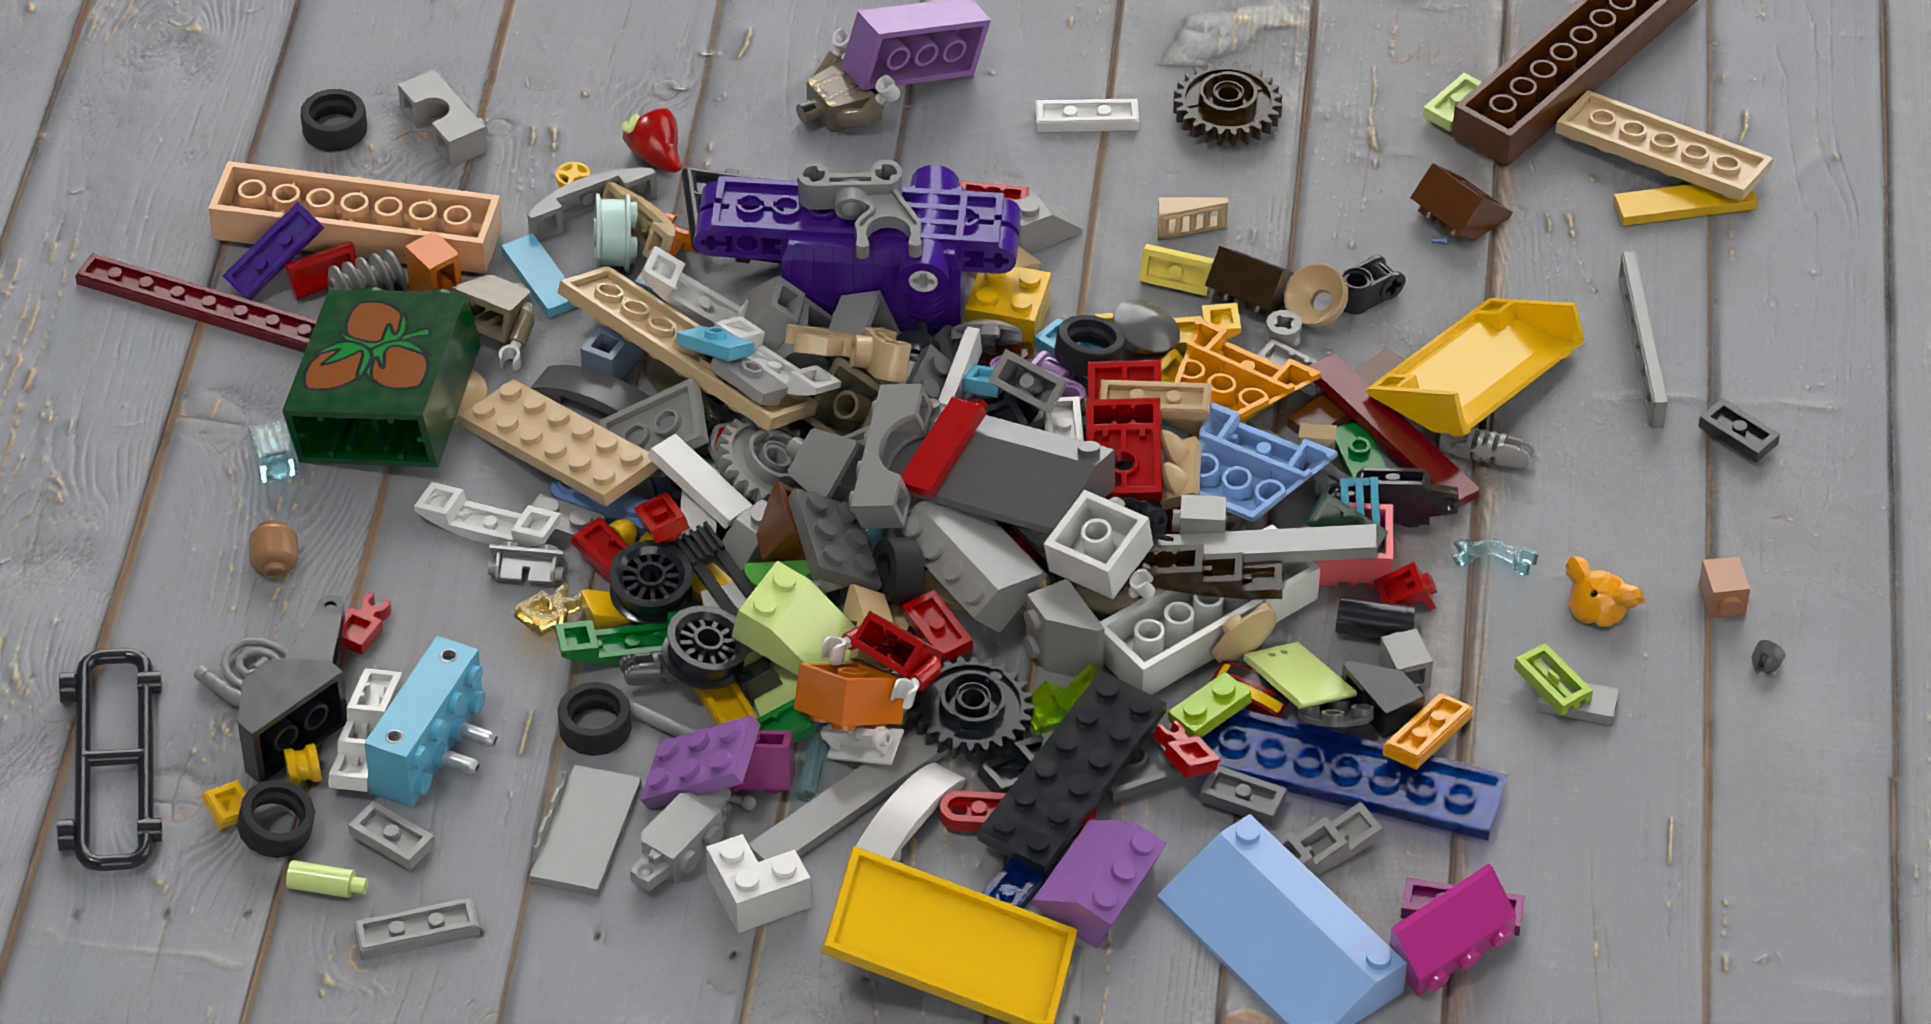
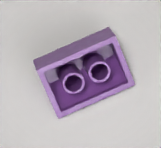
M1089 820L1034 897L1031 904L1057 922L1078 929V936L1098 948L1155 865L1167 843L1133 821Z

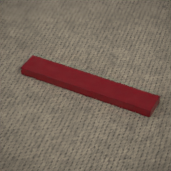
M1335 353L1308 366L1321 372V377L1313 382L1405 468H1423L1431 475V483L1458 487V508L1478 498L1480 488L1399 412L1369 396L1366 388L1370 385Z

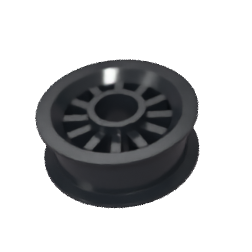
M645 540L628 545L615 556L610 566V598L614 607L622 616L636 623L654 624L666 622L667 612L683 610L691 602L693 593L691 563L679 548L662 541L656 544L654 540Z
M692 606L679 611L673 616L668 625L667 637L663 642L661 650L662 660L668 671L679 681L698 689L714 690L734 683L743 671L744 659L747 657L750 649L731 637L736 617L722 609L711 606Z

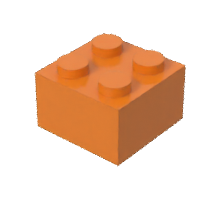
M843 662L840 665H832L830 663H799L794 709L809 714V720L820 723L831 722L832 728L839 731H855L856 726L861 725L867 729H875L878 726L886 727V724H902L904 712L902 705L904 699L895 698L893 701H890V697L896 680L905 677L863 662Z

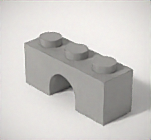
M434 69L398 84L400 110L417 129L432 123L434 148L450 167H454L487 152L486 137H488L489 132L486 123L482 118H477L472 113L467 101L463 98L460 99L453 91L450 82L446 79L443 80Z

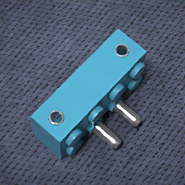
M436 636L364 743L371 794L413 808L420 795H425L428 792L432 777L439 767L443 768L446 765L469 774L478 772L480 763L476 759L450 751L455 742L463 738L488 747L494 746L497 743L498 737L494 732L468 724L474 713L478 714L482 710L486 697L485 692L482 691L481 679L483 668L480 666L478 649Z

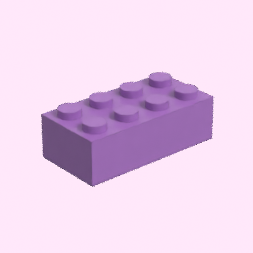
M940 0L858 10L841 67L861 90L876 89L878 79L884 75H889L895 81L896 86L973 76L991 19L973 0Z

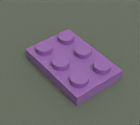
M750 715L659 742L640 800L650 810L670 804L680 793L692 792L699 796L742 784L760 724Z

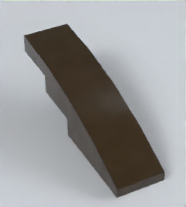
M1204 544L1152 546L1135 569V571L1146 569L1154 577L1150 583L1154 587L1164 590L1233 599H1283V561L1245 563L1243 552L1205 554Z

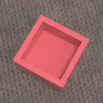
M1349 502V506L1356 510V503ZM1364 503V516L1370 520L1371 503ZM1379 504L1380 526L1385 528L1388 533L1381 542V552H1377V558L1315 561V564L1320 567L1319 586L1338 587L1341 582H1348L1349 588H1356L1357 583H1364L1369 589H1377L1374 580L1391 573L1393 567V504Z

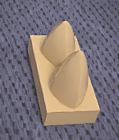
M1163 430L1160 436L1162 446V500H1159L1165 510L1181 506L1182 494L1200 495L1201 443L1196 436L1181 439L1176 434Z

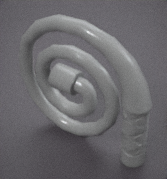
M244 638L231 643L224 650L220 665L224 677L233 686L241 689L242 680L232 673L229 666L231 655L246 646L268 648L254 647L246 649L237 656L235 668L242 676L247 677L253 670L262 667L270 660L281 659L269 649L276 651L284 658L289 650L281 644L265 638ZM253 656L262 657L251 666L252 670L245 668L244 661L247 658ZM203 665L195 670V679L207 685L209 689L216 692L224 700L226 699L227 703L239 707L240 690L228 685L227 682L220 677L218 678L215 673Z

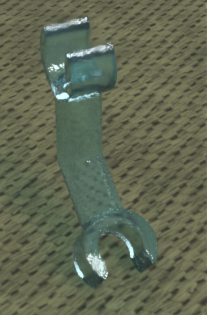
M1495 538L1473 543L1468 539L1457 540L1454 542V545L1459 553L1451 555L1457 566H1466L1472 563L1476 557L1493 553L1513 563L1514 570L1522 575H1529L1531 564L1536 565L1538 560V553L1531 548L1516 549Z

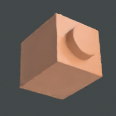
M1740 557L1703 560L1698 586L1709 618L1745 615L1750 587Z

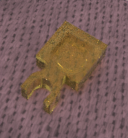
M566 583L559 586L552 596H549L542 590L516 605L514 617L541 637L552 631L555 624L566 623L568 613L581 608V594L568 598L569 585Z

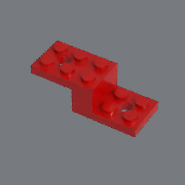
M1161 360L1088 362L1086 441H1094L1099 443L1100 446L1115 449V464L1123 461H1131L1134 464L1131 469L1126 471L1115 468V489L1105 499L1109 500L1113 497H1119L1123 500L1126 497H1133L1137 500H1162V446L1160 437L1162 432L1160 397L1100 399L1101 380L1162 382Z

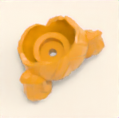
M1580 556L1569 557L1566 563L1565 574L1574 584L1571 588L1568 606L1574 617L1581 623L1590 624L1595 622L1599 627H1610L1614 623H1619L1630 608L1646 602L1643 597V590L1639 587L1626 584L1622 578L1604 569L1590 571L1589 563ZM1593 593H1598L1595 597H1592Z

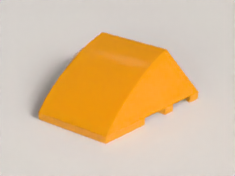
M1196 317L1191 338H1189L1184 359L1181 361L1174 382L1211 383V402L1239 412L1240 422H1245L1287 395L1319 379L1321 372L1292 359H1289L1283 366H1280L1227 342L1228 330Z

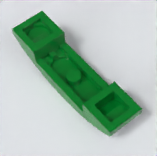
M679 611L667 612L666 622L598 630L594 629L592 620L555 624L554 629L561 657L595 665H619L620 659L626 655L651 651L660 652L663 642L667 637L668 625L673 616Z

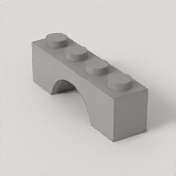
M922 384L880 385L877 400L872 402V420L869 430H866L864 434L865 449L862 460H859L857 463L855 489L849 495L850 511L855 514L862 528H904L911 495L901 476L890 471L895 456L905 445L926 436L933 405Z

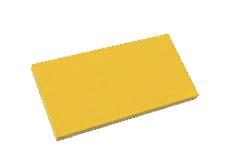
M853 846L849 853L820 953L1011 1024H1054L1078 929Z

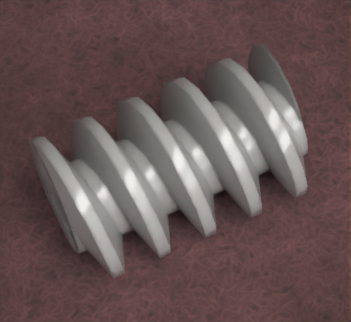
M390 249L383 250L381 258L376 253L370 254L368 262L363 257L357 258L355 260V267L347 261L342 263L341 271L335 265L328 269V289L361 290L366 287L381 289V287L385 286L387 291H394V283L396 282L399 283L403 290L407 288L402 266Z

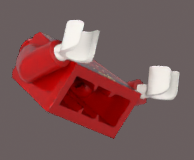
M870 610L862 624L843 633L842 638L836 636L826 637L821 653L822 659L831 657L830 664L840 665L844 662L845 649L852 651L858 648L906 677L896 680L890 697V701H893L895 698L904 699L902 705L904 709L912 707L917 691L923 690L935 680L942 669L940 660L943 652Z

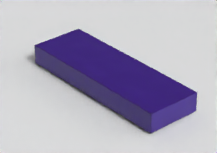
M297 202L222 276L245 299L252 300L285 268L284 264L291 262L324 227Z

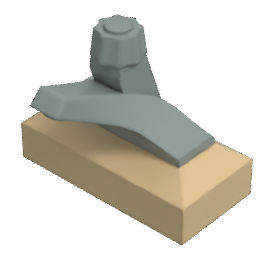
M1300 423L1297 445H1301L1303 440L1307 439L1334 450L1337 425ZM1329 462L1312 476L1315 483L1313 485V495L1321 497L1324 491L1327 492L1330 487L1328 485L1329 478L1340 482L1341 478L1352 479L1353 477L1348 476Z

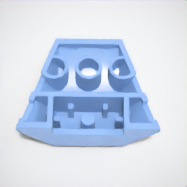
M1211 402L1210 419L1203 421L1199 433V442L1201 443L1200 495L1227 497L1226 512L1254 522L1338 456V451L1304 439L1301 445H1297L1240 422L1239 412Z

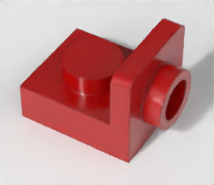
M1415 562L1374 580L1382 602L1412 606L1423 600L1430 611L1437 608L1433 598V594L1438 592L1434 580L1429 572L1422 574Z

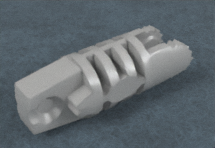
M1472 427L1470 433L1460 437H1452L1449 433H1441L1439 443L1440 450L1468 460L1473 459L1477 462L1482 461L1487 464L1517 467L1518 469L1526 468L1536 451L1535 446L1530 441L1510 437L1504 433L1499 434L1498 432H1489L1485 429L1480 430L1476 427Z

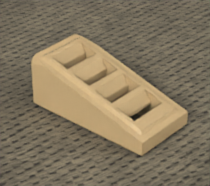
M1158 197V239H1169L1227 228L1228 197ZM1218 210L1217 216H1211L1212 211Z

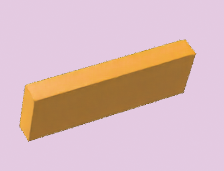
M1439 693L1384 744L1383 755L1417 770L1471 719L1473 707Z

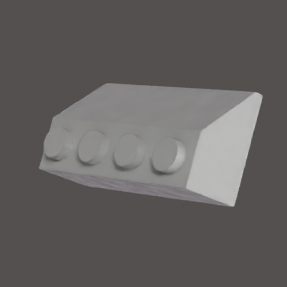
M925 500L917 503L907 514L904 528H896L893 531L897 537L915 539L921 547L924 566L975 620L999 633L1027 601V594L1034 592L1048 576L992 518Z

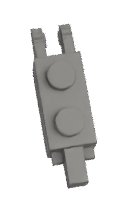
M725 788L699 796L692 792L680 793L641 832L642 855L630 870L631 881L641 886L644 890L651 891L665 879L675 884L685 873L692 872L699 859L706 853V846L720 842L723 837V823L731 814V805L728 803L731 795L730 789Z

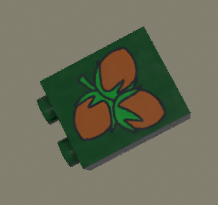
M366 287L361 290H328L282 410L299 463L439 467L481 347L467 293H454L445 289H434L429 292L385 291L376 287Z

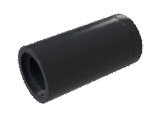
M1340 596L1335 633L1381 639V637L1395 632L1412 630L1416 606Z

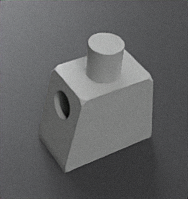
M813 428L809 431L805 440L800 437H794L787 444L786 454L794 459L788 469V475L807 492H815L832 500L849 503V495L851 491H854L857 481V463L859 460H862L865 447L855 440Z

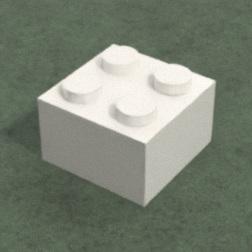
M1086 490L1081 493L1044 543L1050 572L1111 599L1115 598L1153 546L1149 517Z

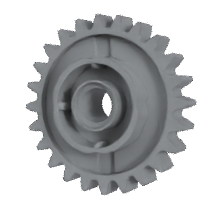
M746 416L743 417L741 422L734 419L730 426L726 425L714 446L717 450L713 457L719 460L715 468L724 471L725 473L722 477L727 482H731L732 486L737 491H740L747 500H753L754 504L761 499L768 503L772 488L778 481L793 489L797 488L806 491L788 475V469L794 459L786 454L787 444L792 438L799 437L801 430L797 429L792 432L788 429L787 424L767 431L758 428Z

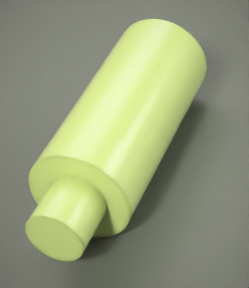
M292 860L287 870L286 886L288 889L351 898L353 893L366 894L368 879L356 877V872L352 869Z

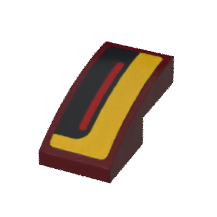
M1222 661L1209 682L1224 672L1228 673L1251 691L1252 702L1246 707L1274 725L1290 700L1257 671L1242 665Z

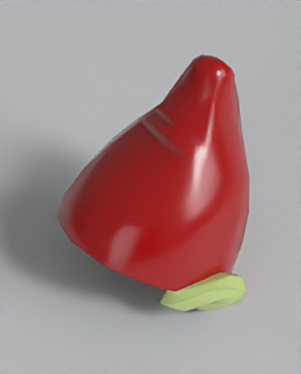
M659 108L640 117L636 113L630 117L629 121H624L621 124L623 140L638 157L654 167L670 173H677L682 170V163L677 149L678 125L671 110Z

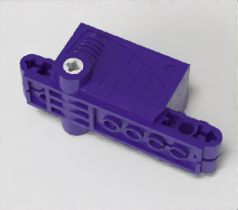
M926 165L916 170L912 175L910 185H902V197L921 221L922 255L917 258L909 256V237L904 232L895 228H883L873 232L868 237L869 257L859 259L856 257L855 222L857 219L847 220L840 218L836 214L835 209L814 210L802 206L798 199V178L794 181L719 176L718 181L706 184L702 190L693 243L700 253L708 256L780 260L781 277L804 292L805 297L831 316L836 310L842 295L880 290L900 332L913 331L917 328L918 323L925 322L928 324V333L936 334L945 325L955 327L962 324L967 272L1002 274L1011 271L1015 267L1021 208L1016 202L1004 199V193L965 191L963 187H960L959 177L954 171L945 166Z

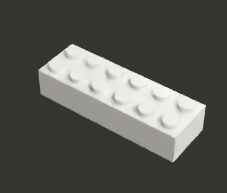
M1271 524L1262 530L1277 528L1273 524ZM1313 561L1283 563V599L1208 597L1159 588L1155 590L1153 597L1149 599L1141 598L1100 622L1105 629L1103 664L1120 680L1153 695L1215 659L1211 654V650L1220 642L1225 634L1222 626L1230 617L1239 614L1243 618L1252 613L1259 605L1268 603L1277 615V623L1318 599L1320 567Z

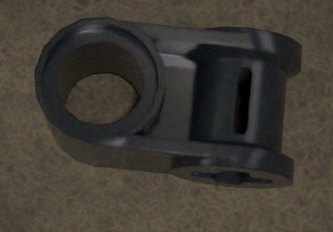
M1378 254L1371 256L1354 267L1347 268L1342 273L1348 287V301L1344 312L1361 314L1386 300L1393 299L1402 291L1406 277L1401 272H1394L1386 265L1385 258Z

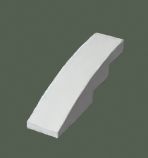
M364 669L347 706V722L338 739V755L329 772V788L368 791L370 785L364 743L398 694L402 682V672Z

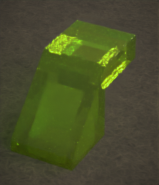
M1090 663L1066 688L1045 680L1032 693L1034 713L1031 726L1035 733L1043 734L1055 730L1066 716V712L1072 708L1098 672L1102 670L1101 667Z

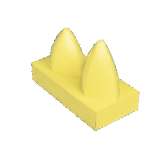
M1146 244L1143 248L1139 281L1207 296L1210 292V287L1205 286L1214 259Z

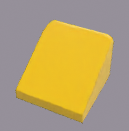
M590 589L580 591L582 609L587 619L593 621L595 630L613 628L630 622L629 619L622 616L616 610L611 601L610 592Z

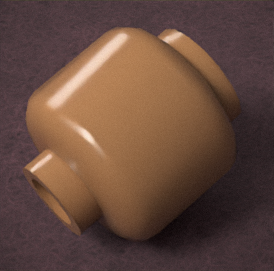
M280 520L261 522L249 536V562L251 566L268 578H279L284 576L287 571L292 570L298 562V536L294 529Z

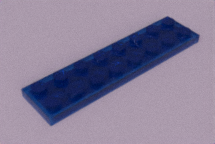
M1242 709L1201 737L1206 745L1220 758L1219 766L1287 789V792L1348 807H1353L1362 802L1367 810L1372 813L1489 841L1508 778L1507 773L1433 755L1416 770L1384 756L1383 743Z

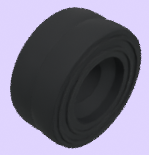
M884 537L879 539L872 552V557L882 583L881 588L877 592L885 595L888 605H903L918 598L924 583V559L919 543L910 537Z

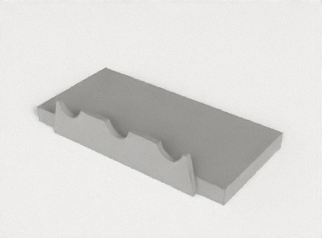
M574 764L569 778L567 773L562 771L561 783L559 787L556 786L550 801L548 815L544 816L538 831L536 845L532 846L530 883L598 897L642 786L641 777Z

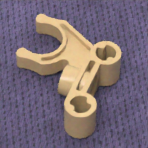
M787 324L784 342L794 344V352L822 356L849 357L851 367L864 368L877 379L906 382L911 344L896 341L897 332L867 327L865 328L864 335H856L819 327Z

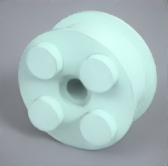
M599 193L595 194L593 219L595 270L599 269L600 266H623L625 272H629L630 264H635V258H637V237H631V229H635L637 223V202H630V194H625L624 199H601Z

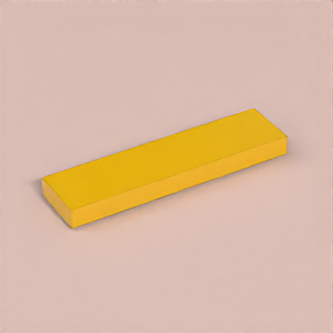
M1693 184L1614 194L1613 204L1622 226L1754 210L1757 208L1758 202L1753 190L1743 201L1729 199L1723 194L1707 188H1700Z

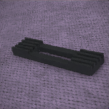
M705 521L703 522V527L700 525L696 526V531L690 529L688 535L683 533L681 539L677 538L675 540V544L688 557L693 571L720 608L737 617L740 608L737 609L706 565L718 560L746 599L755 588L725 549V545L708 522Z

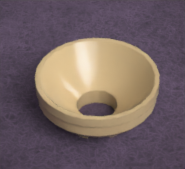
M1312 263L1297 270L1290 277L1284 291L1286 309L1299 315L1302 324L1309 327H1322L1330 324L1342 314L1348 301V287L1343 276L1334 267L1324 263ZM1329 293L1331 295L1330 305L1324 310L1314 309L1313 302L1317 295Z

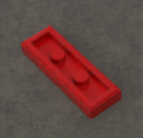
M951 397L901 475L909 492L928 498L934 497L984 419L986 411L983 405Z

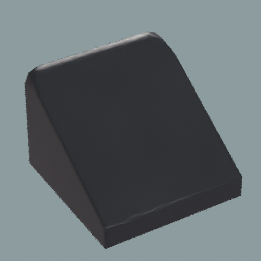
M765 656L743 667V671L737 679L741 691L749 702L783 684L773 661Z

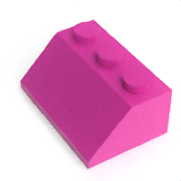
M1488 863L1391 928L1390 947L1407 962L1405 981L1417 996L1428 989L1430 992L1438 990L1449 980V975L1460 968L1462 970L1471 968L1480 960L1482 953L1491 947L1498 949L1512 939L1515 930L1516 914L1493 867Z

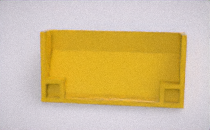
M1488 298L1366 388L1367 393L1372 398L1432 432L1449 433L1452 437L1464 436L1471 432L1472 427L1560 360L1572 355V351L1585 342L1577 305L1572 302Z

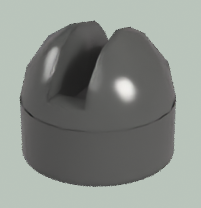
M1760 640L1753 650L1751 658L1755 669L1758 670L1760 667H1763L1764 673H1771L1780 667L1786 655L1784 650L1776 643L1769 640Z

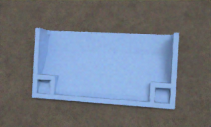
M1251 814L1221 831L1157 895V901L1283 1024H1356L1404 992L1407 962Z

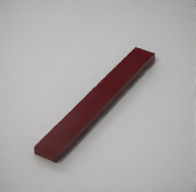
M95 253L89 256L75 275L77 285L305 353L317 321Z

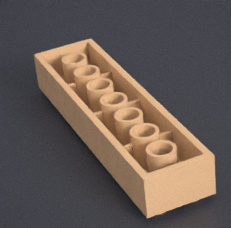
M228 161L208 208L213 239L255 244L285 213L299 202L324 227L303 251L321 252L340 244L351 242L354 245L357 258L363 257L368 259L369 255L376 253L381 258L382 251L390 249L399 262L407 264L405 246L435 231L459 253L461 271L486 274L502 229L499 195Z

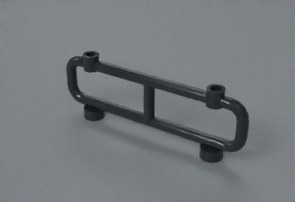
M129 648L102 649L85 655L78 663L76 673L59 672L60 702H76L74 819L57 820L58 850H74L77 860L84 867L91 870H128L144 864L152 855L154 842L163 841L162 818H154L153 694H162L161 671H153L150 658L139 650ZM133 664L138 668V749L91 751V672L99 665ZM138 764V848L128 854L95 855L90 850L91 767Z

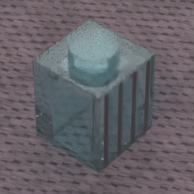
M285 419L249 427L252 453L262 483L298 475L295 448Z

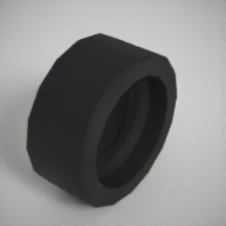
M326 89L316 92L307 98L301 106L300 117L303 136L309 144L317 149L341 151L351 148L359 143L367 133L365 104L359 96L351 91ZM331 114H342L352 118L346 123L331 126L316 122L320 118Z
M1095 315L1072 316L1062 321L1058 328L1054 347L1055 359L1070 372L1088 376V362L1122 361L1125 336L1118 325L1108 319ZM1077 343H1091L1103 349H1090Z
M601 682L580 684L570 689L561 698L557 708L560 737L567 747L580 754L591 756L608 754L620 748L629 738L632 729L629 699L622 690L611 684ZM596 708L608 710L617 716V719L612 724L596 729L583 728L572 722V719L577 714Z
M277 779L261 781L251 787L242 798L237 821L240 838L251 850L260 855L274 858L291 856L301 850L310 838L315 816L312 799L301 787L289 781ZM261 805H283L295 813L299 818V825L291 832H269L257 824L253 819V812Z

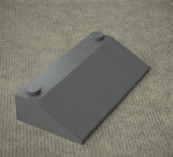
M929 398L933 408L926 436L947 405L940 403L939 400ZM985 415L934 497L928 498L912 492L909 493L913 497L1051 535L1084 490L1105 498L1115 489V449L1100 446L1099 443L1094 441H1081ZM926 436L905 445L895 456L890 471L901 476Z

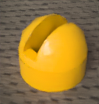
M619 519L609 524L627 545H631L636 541L637 527L633 522L627 519Z

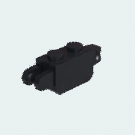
M1363 467L1356 474V478L1378 477L1379 504H1393V524L1415 528L1421 525H1429L1430 517L1458 513V487L1431 483V475L1423 468ZM1333 482V484H1330L1327 493L1341 501L1340 482ZM1355 486L1348 487L1349 502L1356 503ZM1363 486L1364 503H1371L1370 486Z

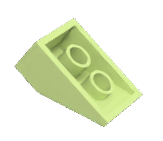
M777 561L738 610L731 637L798 676L799 663H830L831 657L821 658L823 642L826 637L836 636L842 638L843 633L856 626L810 579ZM845 649L844 662H854L855 660L849 658L850 650Z

